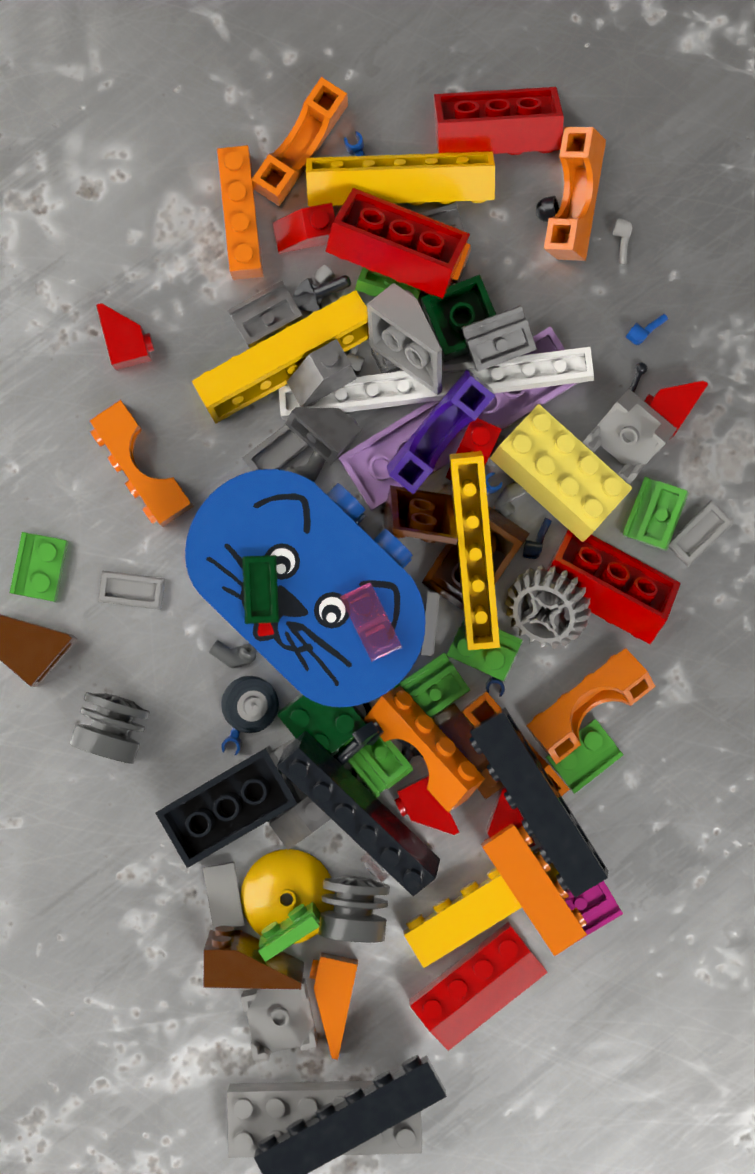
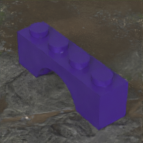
M466 369L387 465L388 475L414 494L432 473L440 455L451 440L467 424L475 421L495 397L492 388L470 370Z

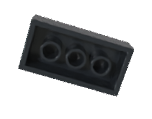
M270 745L155 812L186 868L196 864L301 801L289 778L277 768L279 761Z

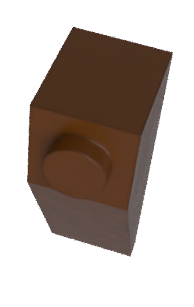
M455 703L432 718L441 731L453 741L455 746L485 778L477 788L485 800L504 787L501 781L496 782L487 769V765L490 763L483 753L479 755L473 748L469 740L472 737L470 731L473 727Z

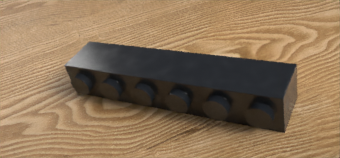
M503 708L475 725L470 731L472 737L469 738L473 748L479 755L482 753L485 755L490 763L487 765L490 775L496 782L501 781L507 791L504 793L507 802L512 809L518 808L523 815L522 825L530 837L535 835L542 845L539 847V851L548 865L550 863L554 864L559 872L556 878L565 892L570 890L575 898L606 880L609 872L507 709Z
M304 731L283 750L277 768L412 896H415L436 879L440 858L313 736Z
M418 1055L411 1057L401 1064V1070L392 1075L390 1071L384 1072L373 1079L374 1084L364 1090L361 1087L355 1088L344 1096L345 1100L335 1106L333 1103H328L315 1112L316 1116L306 1122L304 1119H299L286 1128L288 1132L277 1138L273 1134L261 1140L257 1144L259 1148L256 1149L254 1159L261 1173L308 1174L446 1098V1090L428 1056L426 1055L421 1059Z

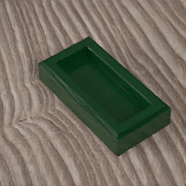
M243 556L245 624L279 623L277 556Z

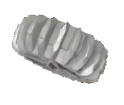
M543 565L538 567L536 571L530 568L524 574L518 575L514 581L515 583L508 589L505 603L508 606L506 616L513 618L511 627L520 628L519 636L524 634L529 636V644L538 640L541 648L546 646L548 642L553 649L558 647L560 643L566 646L571 640L575 641L578 639L582 630L584 631L587 627V621L591 615V609L588 608L590 598L584 596L586 587L576 586L578 577L571 580L567 578V570L559 574L556 571L555 565L550 567L549 571ZM527 593L532 597L530 600L533 605L532 607L528 605ZM564 607H567L569 610L570 620L568 621L564 617Z

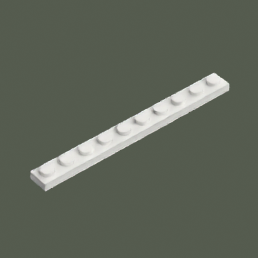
M591 347L522 355L478 372L475 370L473 362L442 366V392L439 395L432 392L405 371L356 377V380L307 406V408H339L342 412L346 413L440 401L466 369L470 370L491 387L494 393L594 381ZM289 386L279 388L280 414L282 420H287L291 411L295 407L301 406Z

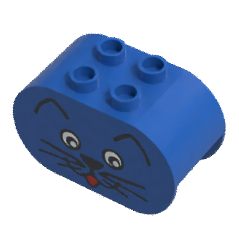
M263 469L238 475L219 486L210 494L197 511L189 528L185 546V561L189 578L197 592L278 672L310 700L331 707H351L370 702L386 694L409 673L420 654L425 636L426 619L423 600L414 580L404 570L412 561V553L385 528L373 540L359 526V523L366 517L363 513L366 509L339 483L325 494L308 478L289 471ZM276 555L279 623L245 624L242 557Z

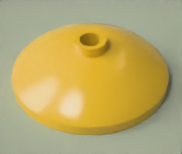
M297 849L275 850L258 859L247 872L241 888L242 910L252 929L261 936V932L265 927L276 921L278 924L289 918L288 914L301 904L307 906L314 902L320 912L333 910L334 905L322 901L323 894H335V891L323 888V880L325 878H332L327 868L313 855ZM289 893L293 897V902L286 905L281 901V896ZM319 927L294 944L307 941L317 935Z

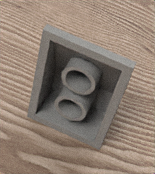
M393 283L367 303L369 346L432 392L439 395L442 392V349L418 300L410 291L403 290Z

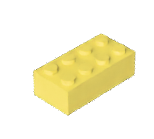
M540 404L526 416L490 457L495 464L516 483L521 485L526 492L582 542L599 527L632 490L629 484Z

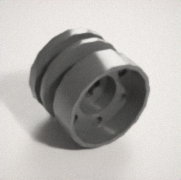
M86 692L84 700L97 705L96 710L81 708L80 713L92 719L91 725L76 724L70 745L98 756L133 764L140 743L128 737L129 731L144 732L145 726L132 722L133 717L148 719L150 711L141 708L134 701L116 695Z
M344 875L336 878H325L323 880V888L336 891L337 893L323 894L322 901L335 905V910L320 912L318 934L325 938L349 942L377 943L385 941L387 920L384 917L373 914V909L388 907V901L375 898L374 896L388 895L390 886L377 882L372 878Z

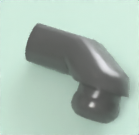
M313 451L306 465L295 468L289 466L284 471L299 474L314 482L326 460L316 451Z
M515 481L503 489L494 502L495 510H498L505 517L510 516L515 512V507L511 502L527 492L521 485Z
M217 640L209 653L228 667L238 668L250 665L256 659L257 650L250 643L230 649Z

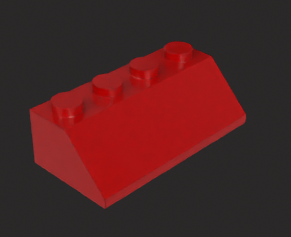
M557 87L434 94L438 153L493 151V154L507 153L519 155L523 152L534 151L551 153L554 150L561 149L564 115Z
M353 188L332 223L325 252L342 260L365 267L370 271L395 279L400 283H405L425 291L430 295L444 298L470 233Z
M569 529L546 569L549 571L550 567L555 565L556 571L559 574L567 570V578L570 580L578 577L576 586L586 587L584 596L590 598L588 608L591 609V613L650 645L666 623L681 585L680 582L593 535H590L582 542Z
M507 922L410 998L409 1004L429 1032L449 1051L548 972L512 925Z

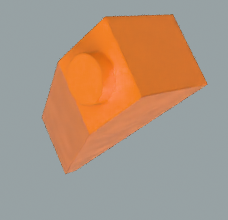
M321 952L320 960L313 959L309 978L315 979L314 992L331 1058L338 1060L358 960Z

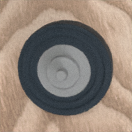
M243 676L234 680L226 688L222 696L221 708L225 720L233 728L244 733H256L266 729L274 721L279 708V700L275 689L270 683L260 677Z

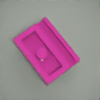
M604 881L575 898L569 890L567 891L569 897L564 900L570 910L577 908L587 922L582 927L587 935L623 914Z

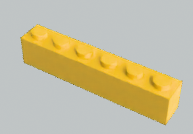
M493 151L306 158L308 206L332 203L333 206L343 205L353 188L391 203H409L411 205H422L425 202L452 204L456 201L483 203L487 200H495V161Z
M355 290L192 380L195 389L215 424L288 384L287 381L306 357L337 339L344 352L368 340L367 307Z
M482 451L449 454L468 651L500 648L484 456Z
M539 847L532 851L535 856L540 854ZM550 863L549 867L551 870L546 873L552 883L558 881L556 875L559 872L554 864ZM496 867L487 873L489 878L479 885L476 881L471 882L460 890L462 895L451 901L448 897L433 906L435 912L425 918L420 914L406 923L408 928L403 931L404 936L423 968L522 908Z

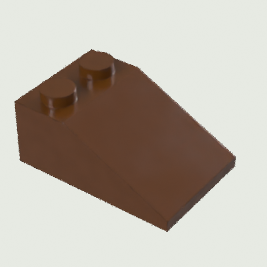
M390 485L383 516L385 529L396 538L412 537L428 543L443 542L457 545L458 536L452 495L416 490L412 494L404 487Z
M488 506L494 583L496 585L530 533ZM446 543L422 583L463 610L458 546Z
M218 926L215 928V931H209L204 947L203 988L301 990L304 962L284 951H281L265 962L258 952L260 949V939L242 930H234L231 926Z

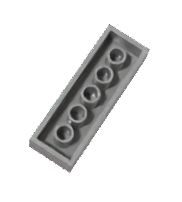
M373 1081L230 1084L227 1091L228 1158L254 1157L256 1149L259 1148L257 1144L261 1140L275 1134L276 1138L288 1132L286 1128L299 1119H304L306 1122L316 1116L315 1112L328 1103H333L335 1106L345 1100L344 1096L351 1090L358 1087L364 1090L374 1084ZM421 1111L342 1155L422 1153Z

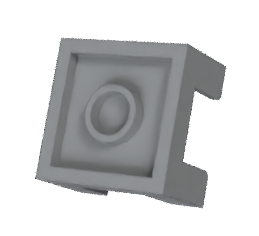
M628 388L582 443L593 453L601 446L624 465L617 475L627 484H630L677 429Z
M303 978L301 990L250 989L243 991L241 1002L243 1012L247 1013L253 1061L269 1058L272 1052L301 1046V1051L317 1048L318 1038L305 978Z

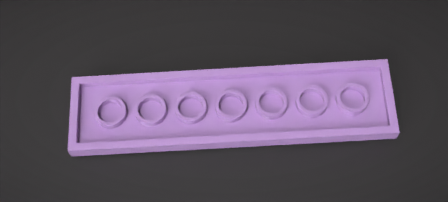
M550 326L533 337L537 350L524 355L565 349ZM578 383L494 393L495 397L477 418L504 430L528 415L538 404L543 406ZM440 401L425 403L338 457L371 511L387 502L390 485L403 487L388 475L387 465ZM469 424L462 428L447 445L431 474L450 463L449 454H456Z

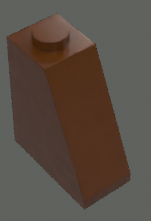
M0 614V661L30 687H37L75 643L77 638L71 634Z

